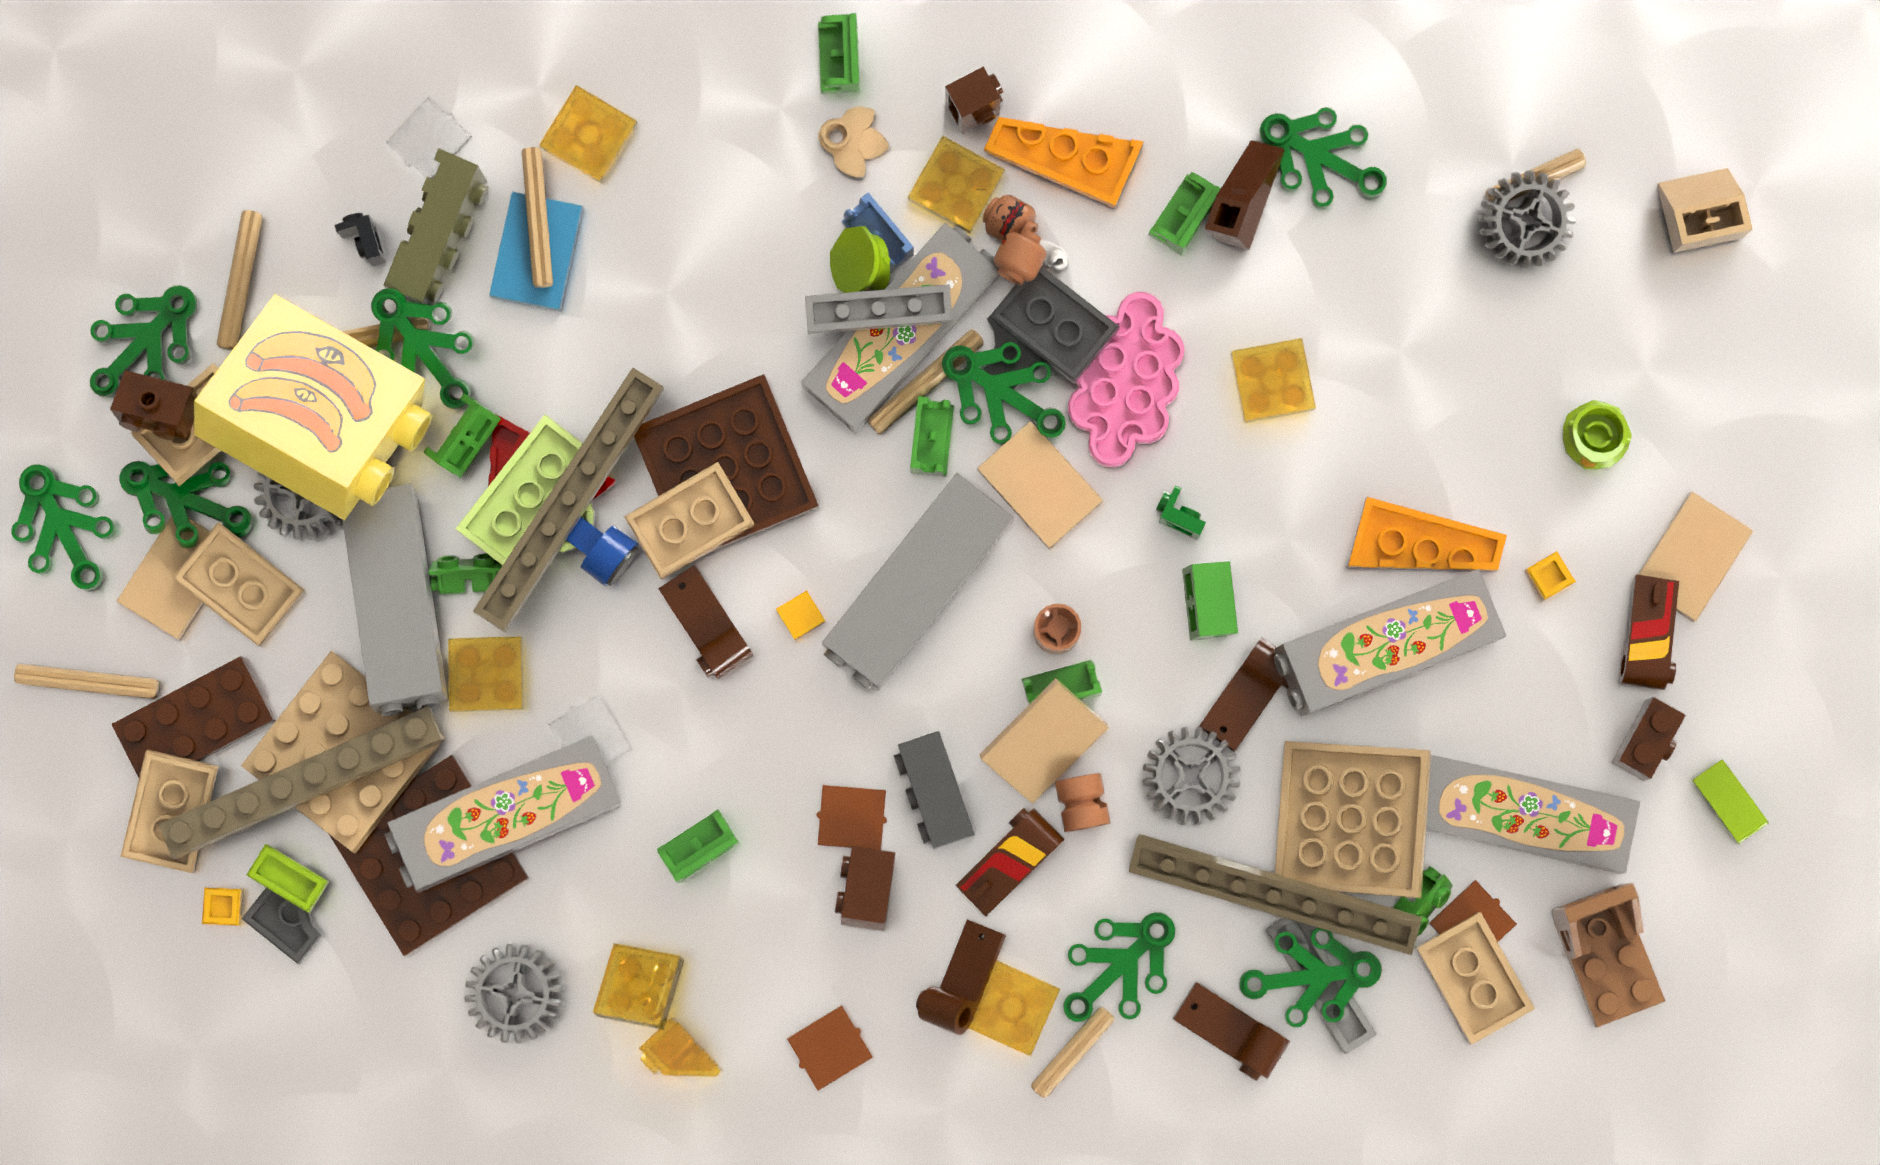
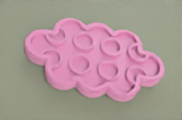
M1135 292L1128 295L1121 301L1117 316L1105 315L1116 323L1120 329L1077 380L1076 385L1078 389L1072 393L1068 402V415L1071 422L1078 429L1090 433L1088 449L1091 457L1104 467L1116 468L1124 465L1131 458L1136 443L1151 444L1164 436L1169 425V415L1166 407L1176 399L1179 392V381L1174 371L1183 360L1184 344L1181 337L1175 331L1162 327L1164 320L1162 305L1155 296L1147 292Z

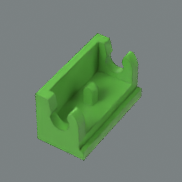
M856 13L822 16L821 21H818L821 93L860 92Z
M1191 172L1190 175L1187 174L1148 235L1179 255H1182L1211 211L1215 198L1221 188L1213 185L1196 173Z
M465 393L460 399L469 407L456 426L453 427L438 452H434L429 447H426L423 452L438 465L460 478L501 420L499 416Z
M918 396L910 464L911 473L946 477L954 405H950V401L942 400V402L931 401L928 397Z
M1230 561L1191 564L1183 568L1190 640L1226 637L1227 635L1237 634L1238 627Z
M1092 660L1021 679L1028 705L1055 678L1080 700L1102 694Z
M717 809L657 850L675 881L680 883L740 842L719 809Z

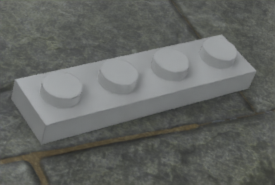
M950 284L805 296L808 334L953 323Z
M1282 918L1267 928L1273 941L1279 933L1290 932L1296 937L1299 945L1328 967L1334 966L1324 949H1318L1312 945L1310 941L1312 930L1307 924ZM1282 936L1279 939L1280 948L1283 950L1291 948L1292 940L1290 937ZM1282 954L1293 972L1308 970L1288 954ZM1343 980L1331 981L1315 1002L1314 1006L1320 1015L1322 1005L1326 1001L1333 1000L1344 984ZM1302 985V987L1304 988V990H1306V989L1308 988V986H1309V985ZM1353 996L1344 1007V1015L1338 1022H1328L1322 1017L1344 1054L1349 1053L1377 1035ZM1330 1004L1327 1006L1326 1014L1329 1018H1336L1338 1016L1339 1008L1337 1005Z

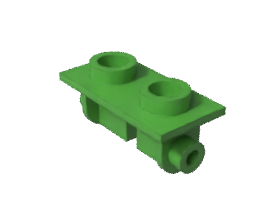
M487 553L475 555L473 559H459L455 555L439 557L437 561L432 562L428 572L429 576L437 575L431 578L432 591H439L440 594L466 592L465 579H471L473 592L486 591L503 565Z
M1429 866L1426 871L1423 870L1421 898H1417L1412 903L1407 898L1401 897L1393 909L1422 917L1418 937L1426 929L1429 923L1428 917L1435 908H1441L1448 901L1451 895L1450 889L1453 885L1446 875L1443 874L1441 876L1437 870Z

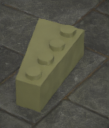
M438 148L434 160L440 163L437 172L432 177H426L422 187V191H424L422 196L423 207H418L413 211L408 222L407 234L411 235L409 241L402 240L400 242L383 285L385 288L399 290L403 293L406 300L410 302L430 305L431 301L436 302L439 299L444 287V283L441 282L446 269L451 270L455 265L459 254L456 247L461 236L464 238L468 236L474 222V218L471 217L476 204L482 205L489 186L486 185L487 180L477 164Z

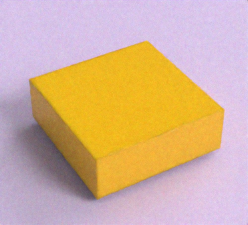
M1557 551L1524 570L1543 601L1576 582Z
M807 590L776 608L795 641L826 622Z
M204 887L202 924L241 926L243 889Z

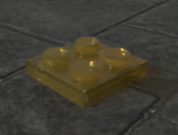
M576 85L539 146L541 149L601 184L638 125V122Z
M942 135L908 195V200L971 234L1002 179L1005 169Z
M1302 338L1231 351L1230 354L1244 423L1316 409Z
M521 636L448 639L449 711L524 710L523 638Z
M614 943L593 1013L601 1018L664 1030L685 960L679 955Z
M996 960L969 1029L1031 1056L1060 989Z

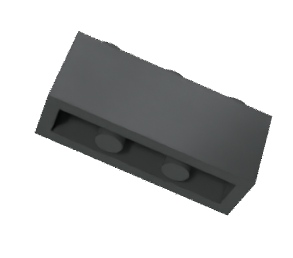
M936 731L898 744L900 753L893 756L900 776L908 774L912 787L905 789L912 810L920 809L924 822L918 823L917 826L923 843L931 842L934 850L975 836L940 732Z

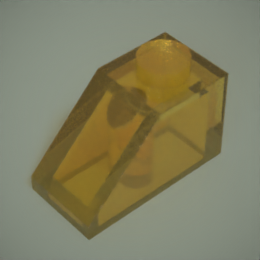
M671 1017L639 1047L644 1053L640 1060L654 1074L660 1071L663 1075L716 1077L724 1071L674 1017Z

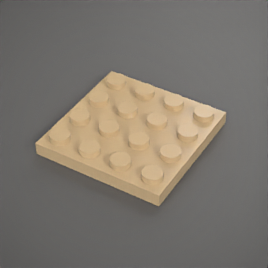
M330 651L241 766L260 780L413 712L408 708H403L402 713L392 716H383L381 712L376 713L369 705L366 677L334 652ZM440 744L298 805L295 808L350 851L356 853Z
M1285 741L1275 874L1335 892L1421 898L1432 751Z

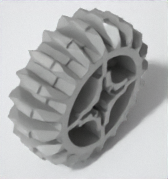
M1526 170L1523 179L1519 172L1511 173V184L1506 178H1500L1498 184L1501 191L1489 188L1488 193L1494 198L1493 201L1483 200L1481 202L1483 208L1489 209L1488 215L1481 214L1478 216L1479 221L1488 222V227L1480 229L1479 232L1482 236H1492L1487 240L1485 246L1488 249L1497 247L1494 254L1497 259H1502L1507 255L1506 264L1514 266L1519 260L1520 267L1529 268L1532 259L1534 265L1540 267L1544 262L1543 255L1551 261L1556 259L1554 247L1561 251L1566 249L1565 243L1561 241L1562 236L1567 238L1574 236L1573 232L1565 230L1566 224L1576 223V218L1568 217L1566 212L1572 211L1575 206L1574 203L1563 204V201L1569 196L1568 190L1557 192L1560 185L1558 180L1553 179L1547 184L1548 174L1540 173L1535 179L1534 171ZM1532 189L1529 198L1525 197L1519 207L1512 208L1506 206L1507 202L1517 193ZM1542 196L1546 198L1551 207L1552 222L1543 216L1542 207L1544 202L1541 200ZM1513 213L1528 214L1529 217L1533 218V221L1539 222L1541 225H1527L1521 218L1514 216ZM1502 217L1508 219L1512 224V243L1509 242L1503 232ZM1544 231L1548 233L1539 244L1523 249L1525 242H1529L1535 232Z
M257 472L259 476L265 479V483H255L254 489L264 492V495L254 498V502L257 505H267L260 510L259 515L262 518L271 517L267 524L271 529L281 525L280 535L287 537L293 529V538L301 540L304 530H306L308 538L314 540L317 535V527L323 534L327 535L330 533L326 524L328 521H331L336 526L341 524L340 519L325 509H322L317 515L306 519V515H309L310 509L314 504L306 498L302 500L297 494L291 492L292 490ZM276 494L291 498L292 510L295 511L294 519L286 517L281 512L277 504Z
M1182 727V739L1179 740L1174 731H1169L1167 735L1171 744L1167 745L1163 740L1158 739L1155 744L1162 752L1158 754L1155 751L1149 750L1147 753L1150 759L1156 761L1155 765L1144 764L1142 768L1143 771L1153 773V778L1142 780L1143 785L1149 786L1154 784L1156 789L1146 795L1147 799L1150 800L1159 796L1162 801L1156 804L1155 810L1160 811L1165 805L1169 806L1171 809L1168 811L1166 818L1172 820L1176 811L1180 812V824L1183 825L1188 821V814H1193L1195 825L1202 823V812H1205L1210 821L1216 819L1215 813L1212 810L1214 806L1220 812H1226L1228 808L1221 801L1224 797L1229 801L1236 799V795L1227 791L1228 786L1237 788L1240 787L1241 783L1238 780L1230 779V774H1236L1241 771L1240 766L1229 767L1227 763L1237 757L1236 753L1231 752L1224 756L1221 751L1228 746V742L1224 740L1216 747L1212 743L1217 733L1213 731L1208 735L1207 740L1201 739L1203 734L1202 727L1196 728L1194 738L1190 737L1188 727ZM1185 746H1196L1208 751V753L1199 761L1190 762L1180 756L1175 750ZM1166 758L1172 763L1178 776L1176 783L1167 792L1163 786L1161 775ZM1215 760L1221 772V782L1217 793L1211 789V785L1207 782L1205 776L1206 770ZM1202 763H1205L1197 775V779L1200 781L1198 785H1193L1192 781L1190 785L1185 784L1181 789H1178V786L1186 776V773L1183 771L1185 767L1189 766L1191 770L1193 767L1197 768ZM1191 789L1203 795L1208 802L1198 806H1187L1175 801V799L1183 791Z
M507 944L505 949L506 956L504 957L499 948L492 949V955L495 961L492 962L487 956H481L480 962L486 967L484 971L477 967H472L470 970L473 975L479 977L478 982L466 981L465 986L476 989V995L465 996V1002L476 1001L478 1007L470 1009L468 1014L469 1016H476L481 1013L483 1018L476 1023V1027L481 1029L489 1023L491 1027L487 1032V1036L493 1038L498 1030H502L501 1042L507 1043L511 1032H514L515 1042L522 1043L524 1039L523 1031L526 1030L528 1037L534 1040L537 1038V1032L534 1028L536 1025L542 1031L547 1032L550 1027L543 1019L548 1017L551 1020H557L559 1017L550 1008L551 1005L563 1006L564 1001L554 999L553 993L564 991V985L553 986L551 980L559 978L561 973L560 971L547 973L546 970L552 966L553 961L552 959H547L542 964H539L538 961L542 955L540 950H535L530 958L527 957L528 945H521L519 954L515 955L514 945ZM515 962L514 972H511V976L506 983L501 985L488 982L497 969ZM526 966L534 970L539 976L544 994L528 988L526 984ZM516 983L518 984V991L523 992L525 995H530L532 998L516 999L517 1004L513 1005L511 1003V996L499 992L497 989L507 990V988H513L512 984ZM486 994L496 996L502 1001L503 1021L499 1020L491 1012L487 1004ZM535 1003L541 1005L539 1011L529 1021L514 1025L515 1016L518 1015L519 1009L523 1004Z

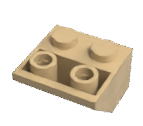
M1728 168L1657 184L1673 253L1741 239L1753 230L1744 193Z

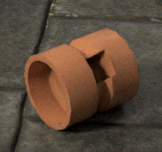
M1054 603L1046 606L1038 613L1034 622L1033 636L1035 642L1043 651L1049 654L1060 655L1069 652L1076 645L1081 634V621L1078 614L1065 604Z
M1101 773L1055 782L1058 802L1065 804V809L1061 812L1064 832L1083 830L1111 823L1107 803L1100 800V797L1105 793Z

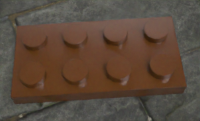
M240 656L111 725L139 778L147 749L201 761L276 720L244 657Z

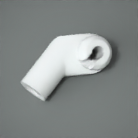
M1047 240L1040 241L1039 244L1047 252V257L1043 264L1055 270L1065 268L1068 264L1066 250Z

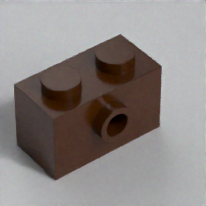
M984 66L945 86V104L961 134L977 126L985 125L1000 115V103L1003 101L1000 94L1003 93V90L995 74L988 75Z
M125 370L110 410L119 421V425L125 429L139 432L142 428L153 431V434L166 440H173L174 437L187 440L194 423V401L198 395L193 387Z
M1655 697L1645 700L1611 763L1642 781L1651 779L1661 760L1667 761L1677 745L1673 738L1686 715Z
M852 846L850 857L843 856L840 878H847L845 892L838 891L835 906V913L841 914V925L884 931L895 863V852Z

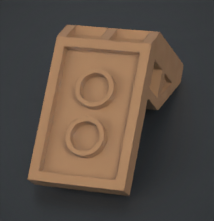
M1633 883L1619 884L1551 910L1554 925L1595 1027H1600L1665 1002L1639 935L1644 932L1639 896Z

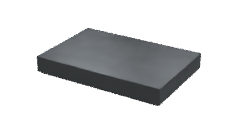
M1041 267L1033 281H1024L1022 285L1016 284L990 315V318L1073 384L1077 382L1120 329L1116 323L1044 267Z

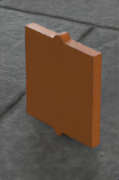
M823 785L821 810L816 814L820 819L818 845L847 848L856 846L881 850L883 824L887 822V818L884 817L886 790Z
M1476 880L1429 922L1434 930L1440 934L1477 912H1481L1497 942L1517 925L1499 905L1500 900L1497 898L1493 899Z
M842 1005L787 1038L800 1060L799 1067L805 1068L818 1091L873 1058L859 1035L861 1029L855 1028Z

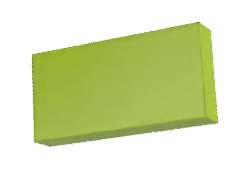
M268 844L264 845L246 876L308 913H311L330 882Z

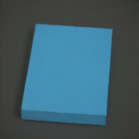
M512 192L489 296L491 298L561 311L583 211L582 205L546 198L553 285L547 288H535L532 280L525 194Z

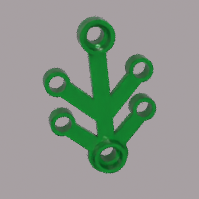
M1324 107L1315 114L1293 120L1279 113L1267 116L1261 123L1259 134L1264 144L1284 148L1285 150L1280 163L1282 172L1280 185L1285 191H1296L1302 183L1301 173L1294 168L1290 148L1303 155L1313 189L1311 202L1318 209L1329 207L1333 201V192L1327 187L1321 165L1357 184L1359 193L1364 197L1375 198L1385 189L1387 179L1381 169L1368 167L1362 170L1329 152L1346 146L1352 148L1362 147L1368 139V132L1362 125H1353L1348 131L1309 141L1298 133L1318 128L1321 131L1331 130L1337 121V115L1333 109ZM1328 114L1332 118V122L1328 125L1322 124L1319 116ZM1279 127L1283 130L1284 135L1280 138H1275L1271 134V129ZM1359 131L1363 135V140L1360 142L1353 141L1350 133ZM1289 174L1294 175L1297 178V184L1293 186L1286 184L1285 176ZM1366 179L1375 180L1377 188L1374 190L1367 189L1364 181ZM1318 192H1325L1329 200L1325 203H1320L1316 199V194Z
M180 285L172 286L164 292L162 297L135 298L130 294H122L116 299V310L125 317H132L137 312H160L149 323L110 324L105 320H98L92 324L90 329L91 336L100 343H108L112 339L135 338L108 368H99L93 372L90 377V387L95 394L102 398L114 397L121 382L120 377L146 349L147 370L143 375L151 376L154 373H158L160 379L167 381L166 375L163 373L162 332L171 323L173 343L167 349L169 359L179 365L185 364L190 360L191 350L187 346V319L195 313L197 299L189 288ZM177 297H182L184 300L183 306L179 309H174L172 306L173 300ZM125 300H132L133 307L129 311L122 310V303ZM101 326H107V335L102 338L98 337L97 330ZM184 347V356L180 359H175L173 355L175 349ZM102 376H108L109 384L104 388H100L98 385L99 379Z
M385 288L377 292L371 303L372 313L380 321L378 345L375 351L387 350L390 354V359L396 360V351L392 347L394 328L396 327L404 337L401 365L415 373L418 355L442 386L440 390L442 403L452 409L460 408L466 404L460 398L452 396L451 388L458 386L462 389L463 394L465 393L470 397L471 390L469 385L460 378H454L430 346L450 348L456 353L465 354L474 346L472 334L467 331L450 334L418 329L408 318H427L436 325H443L452 317L451 307L445 302H438L434 305L408 302L403 293L394 288ZM390 299L395 302L396 310L394 312L386 310L384 305L386 300ZM437 307H441L446 311V318L444 320H440L435 316V309ZM459 336L467 338L469 343L467 348L463 349L457 345V338Z
M1008 341L1003 343L1000 348L974 353L969 347L962 345L951 347L943 356L942 368L948 378L957 381L962 405L960 417L963 422L975 424L980 420L982 414L980 407L974 402L971 380L984 387L992 424L990 436L994 442L998 444L1006 443L1012 435L1011 428L1005 420L1001 399L1035 420L1037 428L1042 435L1056 437L1063 432L1066 421L1058 409H1043L1009 387L1033 381L1045 383L1051 376V369L1047 363L1036 361L1028 368L990 375L980 367L1000 361L1013 364L1019 360L1021 350L1016 343ZM1007 346H1013L1017 350V354L1013 359H1006L1003 356V350ZM964 357L967 360V365L963 370L954 368L953 361L955 358ZM1037 366H1044L1047 370L1046 376L1042 379H1037L1033 375V370ZM969 406L977 409V416L972 420L964 417V410ZM1049 415L1055 416L1057 418L1056 426L1054 428H1046L1044 426L1045 417ZM998 426H1004L1008 431L1007 436L1003 439H998L994 436V430Z
M134 461L127 464L120 472V485L127 494L137 496L143 512L142 521L144 528L150 534H159L166 526L164 515L159 510H156L151 493L166 499L177 529V542L184 548L195 546L199 540L198 531L194 525L190 524L184 507L222 522L223 526L238 538L247 535L252 528L251 515L246 508L242 506L227 508L193 494L212 486L222 487L230 482L231 474L229 467L225 463L216 462L212 464L208 472L191 477L180 486L176 483L169 484L160 480L169 475L159 464L150 466L146 462ZM218 470L226 472V475L221 479L213 477V474ZM141 473L144 475L141 481L135 482L131 480L134 474ZM236 514L243 517L239 523H232L230 521V518ZM156 517L161 520L157 526L148 525V521L151 518ZM190 531L194 536L190 540H183L181 538L182 533Z
M37 464L27 467L19 478V487L25 495L18 521L11 528L12 537L21 543L31 542L36 535V529L32 522L39 503L46 513L35 552L28 559L29 568L38 574H46L51 570L53 561L50 553L57 534L74 565L71 571V579L74 585L86 591L98 588L103 581L102 569L97 564L88 561L70 526L91 531L101 539H109L116 532V524L105 516L95 518L60 508L53 496L57 495L75 499L79 505L85 508H92L99 501L98 491L89 485L78 487L57 481L54 473L46 466ZM37 477L44 479V485L40 489H34L33 481ZM90 490L93 494L92 500L88 503H83L81 499L82 494ZM107 521L110 526L108 532L100 534L98 531L100 523ZM27 525L29 528L28 535L20 538L18 535L19 528ZM43 556L46 564L42 569H37L35 561L38 557ZM88 570H92L95 574L94 580L90 583H86L83 579L84 573Z
M1151 913L1145 916L1141 923H1114L1110 919H1101L1095 924L1094 933L1098 939L1103 941L1110 940L1114 936L1138 938L1128 949L1087 948L1082 944H1075L1069 949L1068 959L1076 966H1082L1087 962L1112 963L1082 993L1075 992L1067 996L1063 1004V1010L1070 1020L1082 1022L1088 1019L1093 1011L1092 1003L1122 974L1123 994L1122 1000L1118 1005V1011L1126 1019L1136 1018L1141 1010L1140 1003L1137 1000L1138 959L1148 949L1150 973L1145 978V987L1153 994H1159L1166 989L1167 979L1163 975L1164 947L1173 941L1175 926L1173 921L1163 913ZM1104 922L1109 923L1112 927V933L1108 937H1103L1098 932L1099 925ZM1153 924H1160L1163 927L1164 932L1160 938L1151 936L1150 928ZM1082 948L1085 951L1086 957L1082 962L1073 960L1072 952L1074 949ZM1155 975L1159 976L1163 981L1162 987L1158 990H1153L1149 986L1150 978ZM1074 1000L1083 1001L1085 1009L1081 1014L1072 1012L1071 1004ZM1132 1001L1135 1003L1136 1012L1133 1015H1126L1123 1012L1125 1002Z
M1315 928L1310 935L1312 945L1318 949H1326L1344 964L1328 967L1299 945L1292 933L1281 932L1274 939L1275 949L1279 953L1288 954L1308 970L1265 975L1259 970H1248L1239 979V990L1249 999H1259L1266 994L1267 990L1309 985L1296 1004L1288 1007L1284 1015L1288 1025L1301 1027L1307 1021V1013L1329 983L1346 979L1333 1000L1326 1001L1321 1007V1015L1326 1021L1338 1022L1344 1015V1007L1358 988L1371 987L1380 979L1382 967L1379 959L1367 951L1353 953L1334 939L1331 931ZM1324 931L1327 933L1328 942L1325 945H1319L1316 942L1315 935L1317 932ZM1282 936H1288L1292 940L1290 949L1283 950L1280 948L1279 939ZM1362 962L1367 963L1370 967V973L1365 977L1357 973V966ZM1252 977H1256L1261 981V987L1256 992L1249 990L1247 985ZM1335 1004L1338 1006L1339 1014L1336 1018H1329L1327 1016L1326 1008L1328 1005ZM1293 1009H1299L1303 1014V1018L1299 1023H1293L1289 1018V1014Z

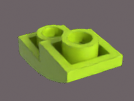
M1723 759L1693 779L1696 787L1738 844L1769 824Z

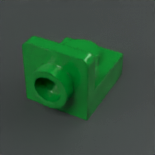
M1175 485L1172 493L1164 491L1156 508V511L1162 513L1158 522L1198 540L1206 522L1200 520L1201 514L1185 506H1181L1180 510L1173 507L1182 489L1181 487Z

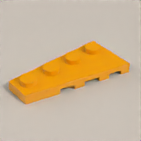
M998 117L984 152L1115 208L1144 141L1134 139L1130 141L1113 138L1114 136L1105 134L1094 135L1078 132L1075 129H1059L1034 122Z
M1366 497L1347 568L1475 571L1479 569L1480 571H1497L1507 535Z

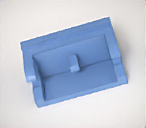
M869 192L860 198L859 204L854 209H847L844 213V219L841 223L845 228L866 226L871 234L878 235L884 240L890 257V274L914 255L913 245Z

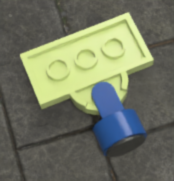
M544 415L456 527V530L503 565L583 443L548 416ZM591 502L559 552L564 553L578 548L587 555L580 568L603 586H611L623 574L638 553V543L615 525H612L604 534L594 527L595 511Z

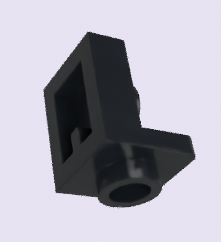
M363 213L350 214L342 218V223L334 225L336 232L342 238L359 234L354 240L360 258L366 257V260L372 266L386 262L375 221L369 215L364 216Z

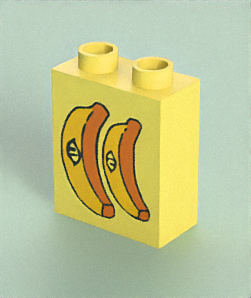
M274 294L195 399L194 435L345 521L359 500L374 506L381 499L392 480L395 470L392 466L386 464L387 460L398 445L413 451L425 436L431 424L433 414L422 408L425 378Z

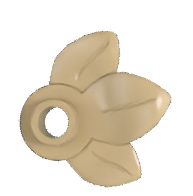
M859 106L850 108L840 119L835 118L826 121L819 130L818 137L821 147L826 152L833 154L837 169L848 176L855 178L864 177L866 170L865 160L877 158L889 149V144L883 135L870 127L875 115L873 109ZM833 132H840L843 135V139L839 143H834L830 140V135Z

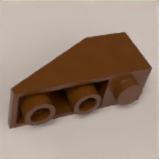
M1253 140L1250 141L1218 192L1205 226V230L1216 241L1250 250L1285 151L1284 148Z

